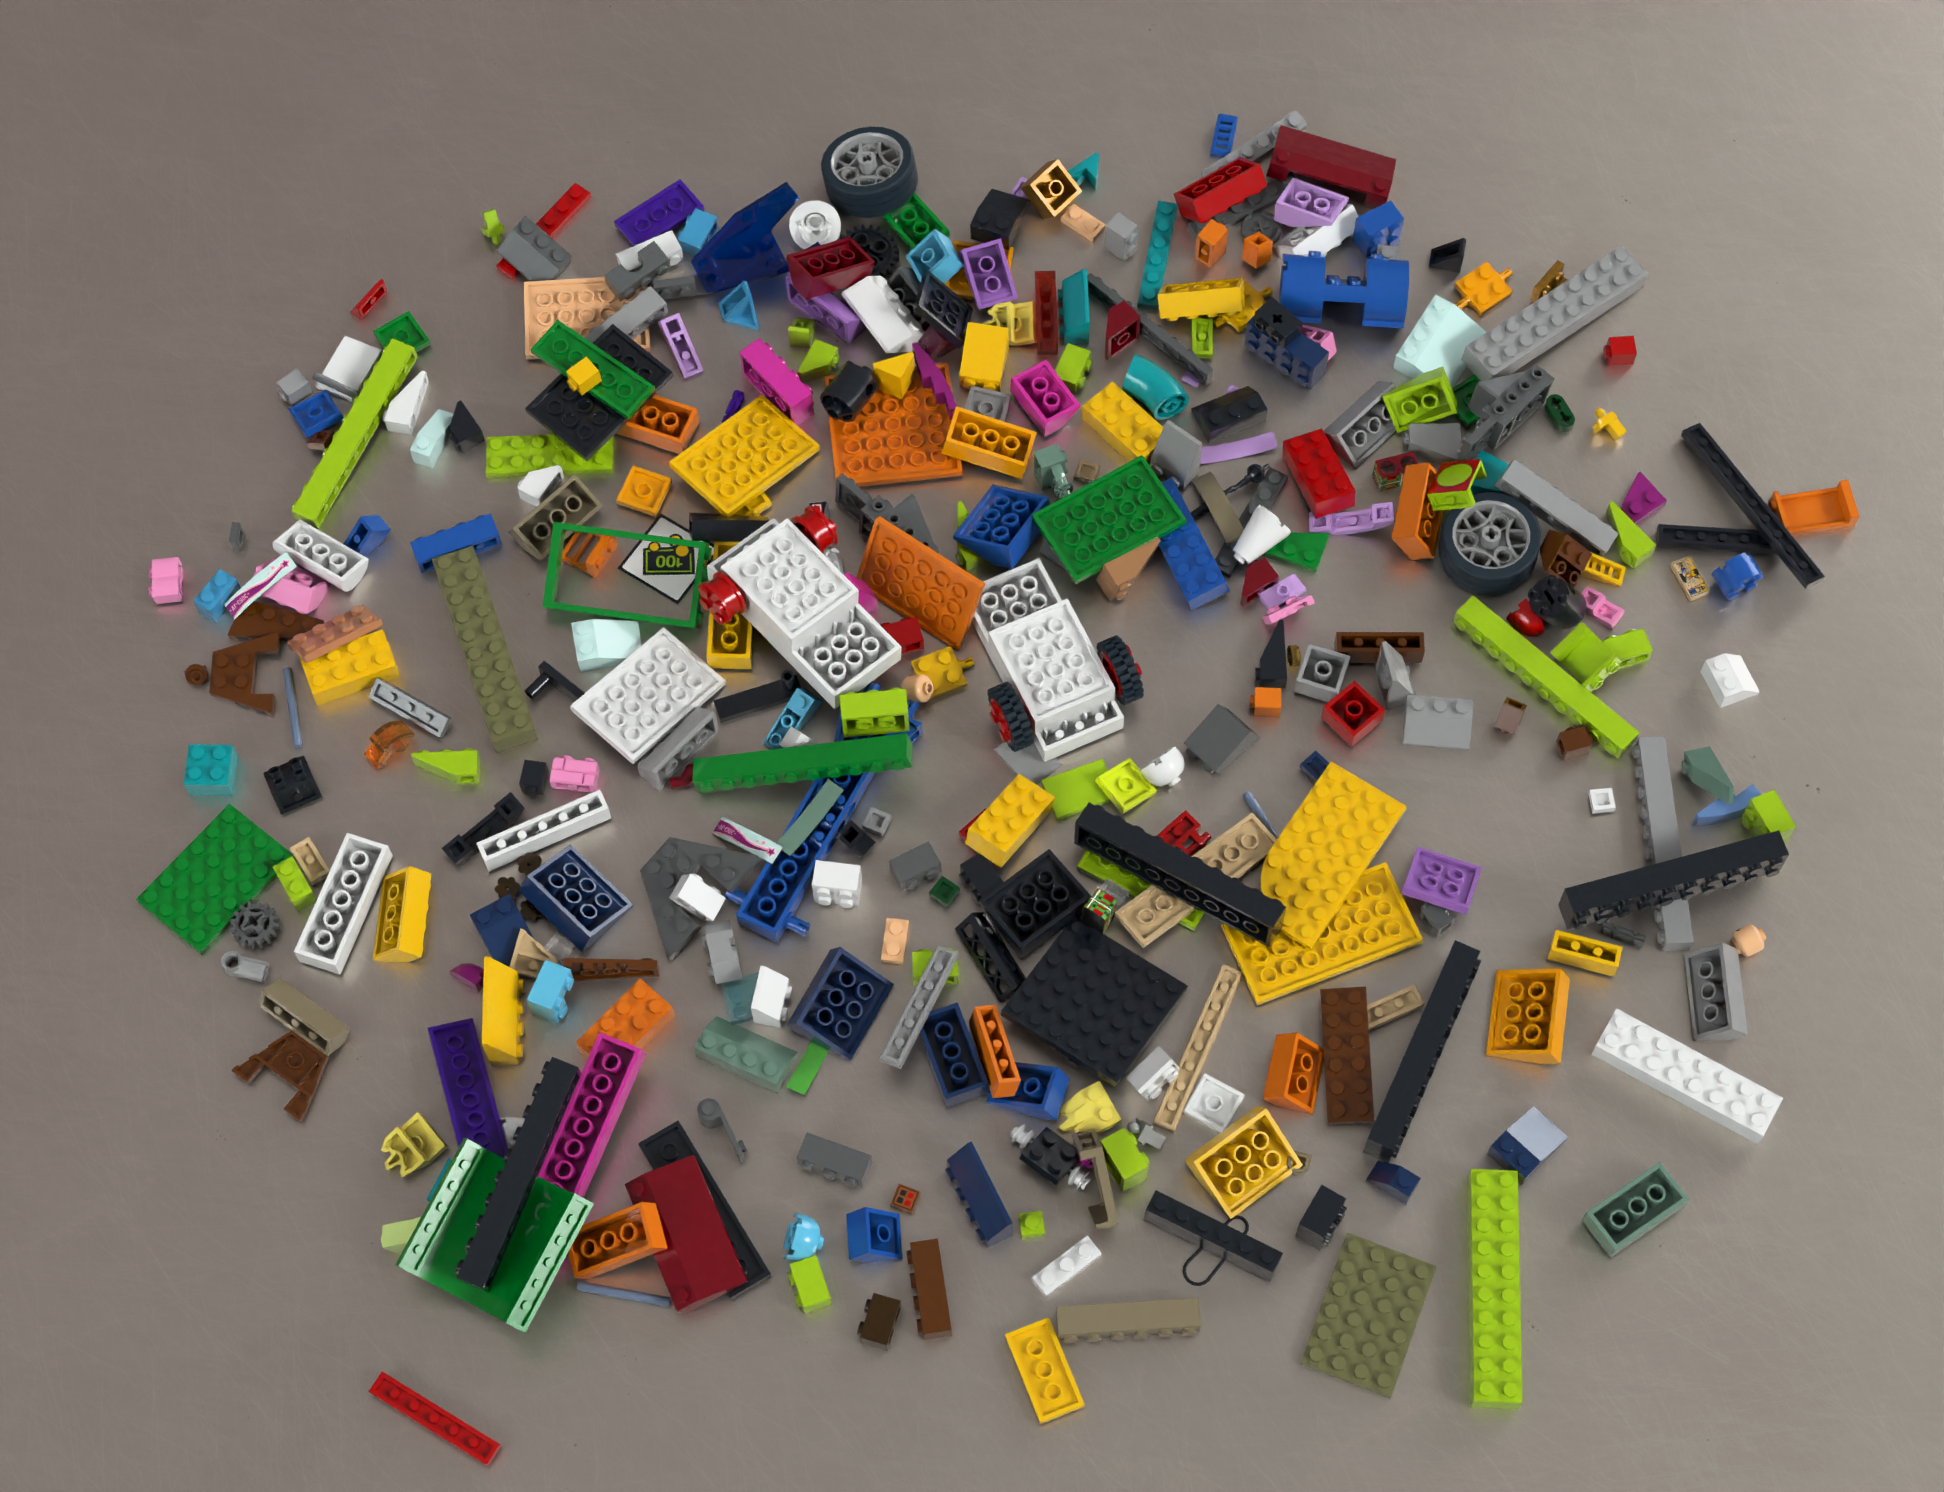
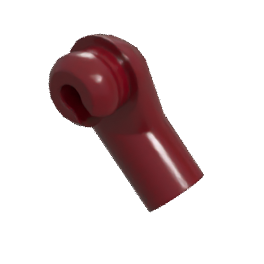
M694 764L686 765L681 776L669 778L670 787L679 788L692 785Z

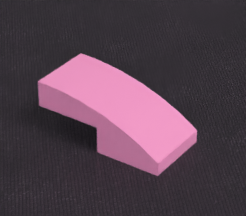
M1588 586L1583 590L1582 594L1587 603L1586 613L1603 625L1613 629L1624 615V609L1606 601L1604 594Z

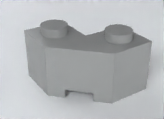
M730 920L705 925V934H702L701 938L703 948L708 947L711 963L707 964L709 976H714L716 984L742 979Z

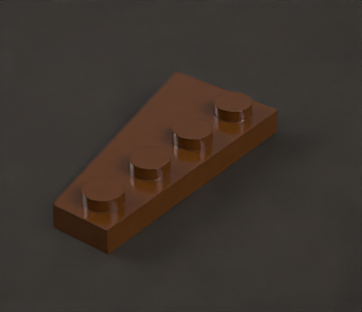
M254 601L234 619L228 637L229 639L244 637L248 640H253L272 633H279L281 635L280 639L291 640L295 635L310 631L314 626L324 624L325 622L318 618Z
M564 958V967L571 970L574 982L659 976L658 962L651 958H643L641 960Z

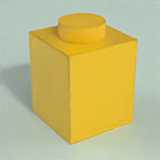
M587 357L566 371L568 385L573 391L577 390L581 395L602 381L599 370Z

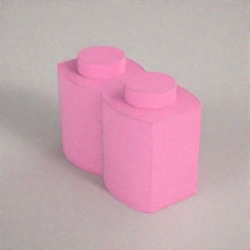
M179 557L152 560V566L149 567V577L152 579V585H149L150 598H153L156 604L182 601L183 569Z

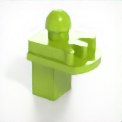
M490 209L481 212L485 222V226L481 227L483 235L492 237V242L495 245H499L501 243V236L499 234L504 233V226L499 223L496 210Z

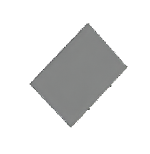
M1002 742L994 749L1004 760V763L1017 775L1021 774L1036 785L1063 765L1056 757L1044 762L1035 743L1017 752L1012 751L1007 742Z

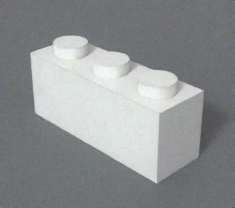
M672 230L616 253L618 265L622 264L630 272H637L643 267L638 261V251L653 241L669 258L670 266L678 264L684 258L682 248Z

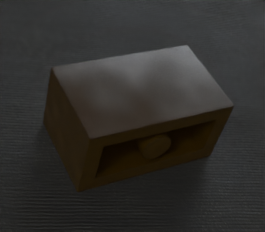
M873 1293L872 1299H867L864 1313H867L865 1322H860L857 1331L861 1344L888 1351L900 1313L901 1300Z

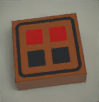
M898 1184L890 1207L912 1215L921 1192Z

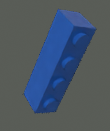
M488 514L480 515L468 522L458 523L456 526L446 530H439L427 537H419L415 541L410 542L420 571L424 573L435 569L432 561L433 558L470 546L474 547L475 553H479L499 546L502 542L492 515Z

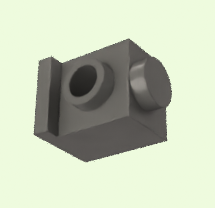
M1428 902L1420 908L1419 919L1435 938H1438L1454 925L1456 917L1454 915L1449 916L1446 908Z

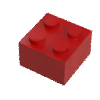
M1354 680L1323 706L1321 718L1350 747H1353L1383 721L1385 709Z

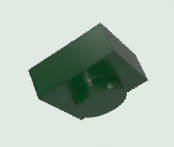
M941 876L930 890L929 896L945 907H948L960 892V887L944 876Z

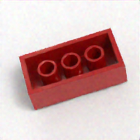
M1239 157L1173 195L1181 216L1198 223H1206L1216 214L1226 212L1232 205L1240 204L1250 195L1260 193L1261 189L1267 186L1260 164Z
M1322 428L1283 441L1282 457L1315 519L1355 506L1356 490Z

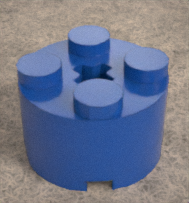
M1749 552L1747 554L1741 553L1725 562L1726 565L1722 570L1718 567L1711 574L1729 601L1738 597L1740 591L1746 590L1749 592L1758 586L1757 582L1764 578L1763 573Z

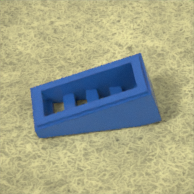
M1218 114L1210 155L1225 157L1231 153L1237 128V116ZM1216 145L1225 146V147H1228V148H1227V149L1218 148V147H1216Z

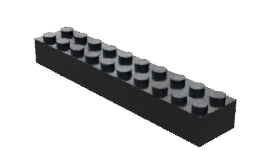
M1089 802L1076 820L1074 844L1270 948L1282 929L1286 906L1282 902L1263 895L1256 888L1244 885L1238 878L1227 876L1217 867H1210L1200 858L1192 857L1184 853L1181 848L1165 843L1162 838L1146 833L1141 827L1127 823L1121 816L1112 815L1102 806L1093 805Z
M1778 830L1565 888L1558 906L1567 930L1571 928L1578 930L1586 927L1589 923H1604L1611 917L1623 918L1633 911L1645 912L1655 905L1666 906L1677 899L1688 900L1699 893L1704 895L1710 894L1717 888L1724 887L1729 889L1736 886L1739 882L1751 883L1761 876H1775L1779 874L1789 853Z
M1454 941L1367 1138L1363 1153L1389 1163L1391 1157H1397L1404 1140L1403 1138H1405L1438 1059L1442 1054L1463 1002L1482 961L1478 959L1480 950L1459 941Z
M552 1057L550 1062L546 1061L541 1072L543 1079L541 1083H536L532 1092L534 1100L524 1110L522 1118H525L522 1127L518 1126L514 1133L513 1140H515V1144L505 1154L503 1162H506L503 1171L499 1170L495 1177V1190L493 1193H489L485 1200L484 1206L487 1207L484 1215H479L475 1224L476 1234L474 1238H469L465 1250L468 1251L464 1260L461 1259L455 1271L458 1274L457 1279L485 1292H488L582 1075L579 1067Z

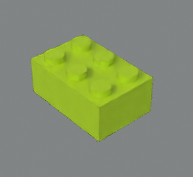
M895 687L886 691L869 690L865 693L847 692L844 695H839L844 738L910 731L906 689Z

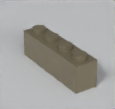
M281 977L262 990L258 1006L326 1056L345 1044L349 1027Z

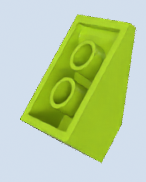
M1443 366L1425 372L1382 395L1397 433L1408 430L1409 424H1426L1457 413L1458 402Z

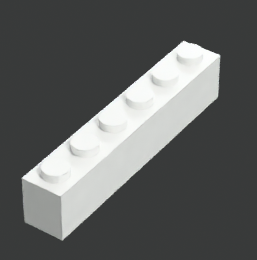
M598 790L476 844L489 872L517 860L520 856H525L528 852L533 853L609 820L611 815L601 791Z

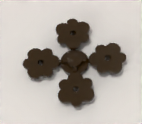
M530 852L526 853L525 856H520L517 859L519 873H525L526 876L541 866V857ZM501 877L498 879L495 892L498 893L499 899L508 894L511 895L512 899H515L516 893L519 892L521 886L515 882L513 877L508 879ZM527 899L521 902L520 906L522 909L520 913L523 918L529 917L531 921H534L537 917L543 916Z

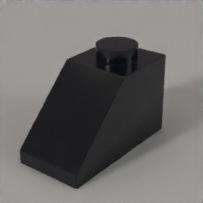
M461 400L458 401L450 424L452 434L450 440L455 448L459 446L464 453L484 442L485 439L481 428Z

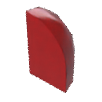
M1527 599L1518 604L1520 609L1513 613L1510 612L1506 618L1520 634L1526 636L1544 634L1543 622L1531 610Z

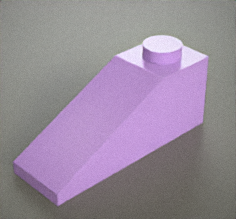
M677 313L660 320L657 324L683 378L685 379L702 372L703 368L680 314Z

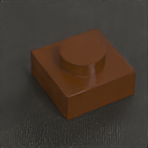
M321 430L312 435L306 442L308 448L325 450L333 441L334 431Z

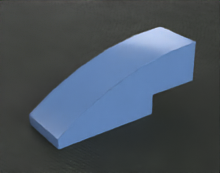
M1752 784L1737 796H1733V804H1727L1718 798L1698 812L1692 823L1695 826H1702L1737 819L1743 815L1750 799L1761 795V793Z

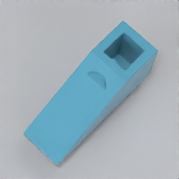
M797 688L763 743L771 749L783 748L779 744L790 727L801 732L813 718L823 700L807 689Z

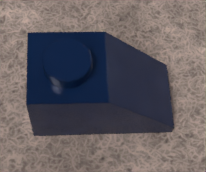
M1378 1160L1366 1181L1406 1205L1421 1178L1400 1165Z

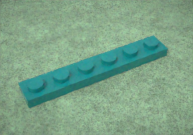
M1158 201L1137 303L1138 308L1158 310L1157 294L1163 285L1178 209L1177 203Z

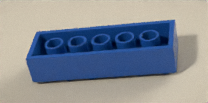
M1171 477L1162 482V484L1186 518L1187 524L1160 538L1159 547L1191 610H1194L1228 593L1230 589Z

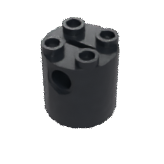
M851 361L845 362L820 396L821 403L830 417L844 422H853L879 388L878 383L872 376L873 371L869 367H860Z
M1554 575L1539 580L1528 592L1531 610L1537 616L1559 629H1570L1576 626L1586 613L1587 603L1584 595Z

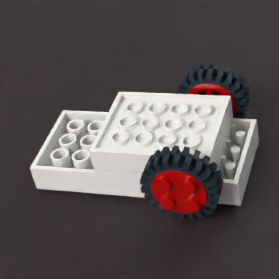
M1040 558L983 581L985 586L972 619V624L1003 682L987 690L991 708L989 714L992 722L997 724L1000 729L999 735L1002 741L1007 742L1009 748L1014 752L1035 743L1043 761L1046 762L1123 729L1124 716L1115 701V695L1116 699L1123 705H1127L1144 696L1143 683L1140 680L1142 671L1139 664L1134 663L1129 646L1122 642L1118 635L1098 642L1096 653L1069 600H1061Z

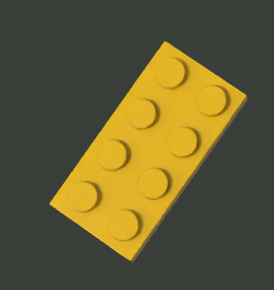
M1049 1317L1005 1334L1006 1341L1040 1424L1085 1407Z

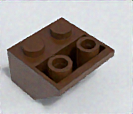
M1553 530L1548 531L1540 546L1544 571L1549 575H1554L1575 588L1592 553L1568 534Z

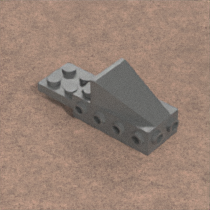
M1534 364L1524 372L1479 381L1467 409L1480 419L1475 425L1474 432L1472 434L1467 433L1462 439L1461 443L1463 446L1456 454L1458 456L1456 461L1472 460L1486 446L1494 451L1544 404L1555 378Z
M843 473L837 477L835 502L859 522L858 533L867 541L875 519L881 516L939 554V548L933 542L916 497L913 494L893 508L892 504L888 500H884L880 495L872 499L868 492H863L853 479L848 478Z

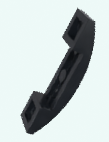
M511 792L494 805L495 809L463 836L458 834L442 847V850L455 865L480 852L476 843L507 830L521 815L525 808Z

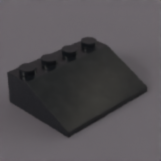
M1048 849L981 898L979 903L1007 943L1023 959L1065 928L1071 920L1081 916L1082 908L1091 898V895L1054 853Z

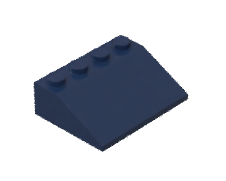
M571 844L527 875L519 889V892L581 952L595 943L633 907V904Z
M843 948L830 949L786 1026L804 1038L850 1061L894 984Z

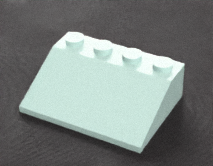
M1435 295L1397 353L1393 369L1413 379L1425 372L1443 366L1453 388L1467 368V365L1461 360L1465 347L1487 332L1455 304Z

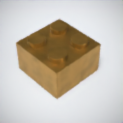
M1058 159L1047 162L1020 187L1044 219L1055 217L1082 192Z

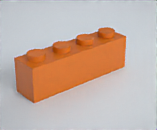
M997 1006L974 1007L968 1023L992 1097L1015 1096L1021 1079Z

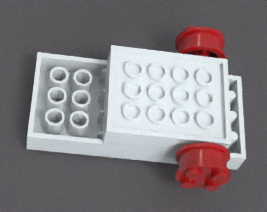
M810 505L805 508L804 514L801 516H794L791 520L787 518L780 524L774 518L707 565L709 582H703L698 586L701 596L699 601L705 610H709L713 614L715 620L720 625L730 623L732 616L735 614H742L806 681L836 709L840 706L839 695H844L847 692H859L900 661L902 647L858 603L859 590L823 554L824 549L828 546L834 547L837 545L838 538L835 532L837 527L831 519H827L817 505Z

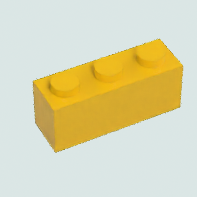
M1555 930L1551 939L1547 960L1614 977L1619 966L1623 947Z

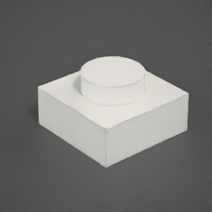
M1612 788L1589 790L1588 795L1592 814L1615 811L1616 807Z

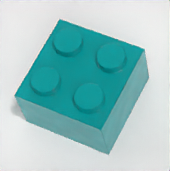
M189 744L183 784L189 795L233 796L238 754L233 745Z

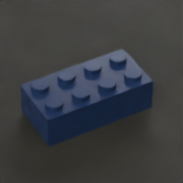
M1253 316L1247 322L1244 345L1251 352H1256L1263 357L1267 363L1275 365L1283 374L1291 376L1299 385L1311 390L1326 372L1329 351L1302 333L1283 349L1280 345L1274 344L1265 332L1259 331L1253 323Z
M958 1002L931 1011L919 1033V1038L945 1107L947 1108L989 1093L988 1080Z

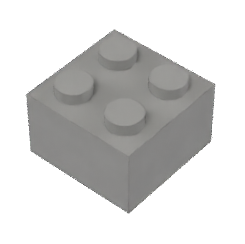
M1308 644L1294 692L1325 702L1331 701L1341 691L1351 656Z

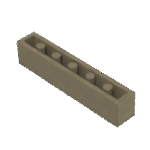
M1198 1298L1056 1307L1058 1341L1063 1340L1064 1343H1075L1078 1339L1097 1342L1101 1338L1111 1337V1340H1123L1125 1336L1144 1339L1153 1334H1158V1337H1170L1172 1333H1182L1183 1336L1195 1335L1196 1332H1200L1201 1328Z

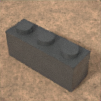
M807 1132L797 1155V1162L800 1168L806 1171L813 1172V1170H816L828 1179L834 1180L838 1178L843 1180L844 1184L855 1188L856 1186L863 1187L872 1165V1155Z

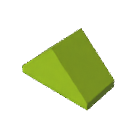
M795 317L788 328L790 346L811 348L816 325L815 319Z

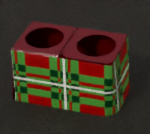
M1414 451L1375 461L1372 476L1378 492L1379 488L1381 492L1402 486L1405 468L1401 464L1406 462L1418 464ZM1395 465V470L1391 474H1385L1381 471L1382 468Z

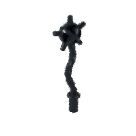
M1250 465L1247 468V475L1244 476V479L1240 480L1236 485L1223 490L1225 495L1227 496V494L1235 492L1238 488L1250 482L1260 483L1264 480V472L1270 465ZM1202 502L1201 506L1190 513L1195 520L1205 512L1209 513V510L1205 503Z

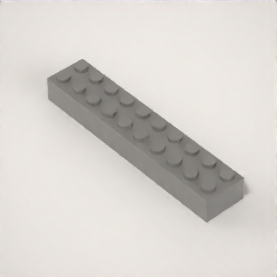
M1621 245L1467 345L1461 360L1480 381L1510 375L1643 288L1649 274Z

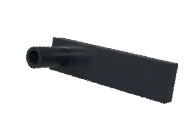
M543 661L538 666L540 676L524 690L526 695L532 700L549 684L553 685L573 702L585 694V692L546 661Z
M785 670L781 674V680L713 701L720 723L789 702L796 689L801 688L797 675H794L791 670Z

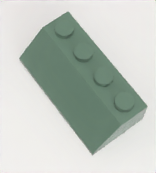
M718 1016L704 1028L694 1047L696 1057L776 1093L779 1092L798 1055V1052Z

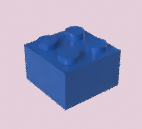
M1389 201L1356 218L1352 241L1365 258L1377 253L1378 244L1395 246L1401 238L1404 217L1393 202Z

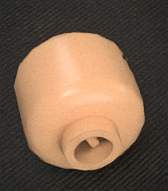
M920 674L905 677L900 689H906L907 700H912L911 703L913 701L925 703L931 698L934 687L928 676Z
M1748 924L1734 931L1733 938L1730 940L1732 946L1738 949V955L1742 954L1744 957H1749L1764 949L1763 941L1767 940L1761 927L1757 929L1753 924Z

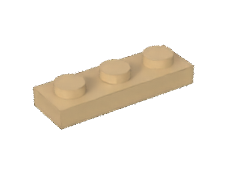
M1415 984L1367 1005L1369 1031L1424 1007L1425 1003Z

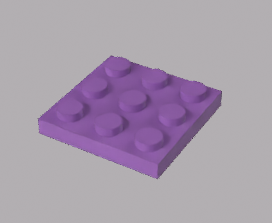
M1417 846L1401 894L1467 915L1482 867Z

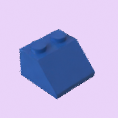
M864 1207L846 1214L849 1260L870 1263L902 1259L900 1215L898 1213Z

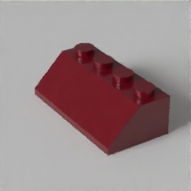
M851 237L788 254L786 257L793 287L806 300L856 284L865 277L871 276L875 261Z

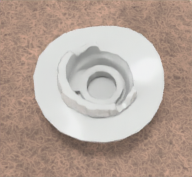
M811 200L798 205L793 210L789 220V228L794 242L803 249H809L836 241L841 231V222L838 212L831 204L824 201Z

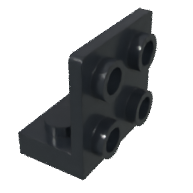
M304 756L292 758L289 762L280 766H274L263 773L281 815L322 797Z

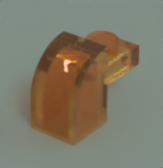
M402 720L388 722L369 738L371 744L363 755L376 769H383L393 752L405 751L415 734Z

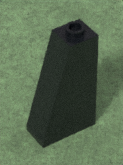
M689 513V535L692 541H742L770 520L768 517L732 515L726 517L722 514Z

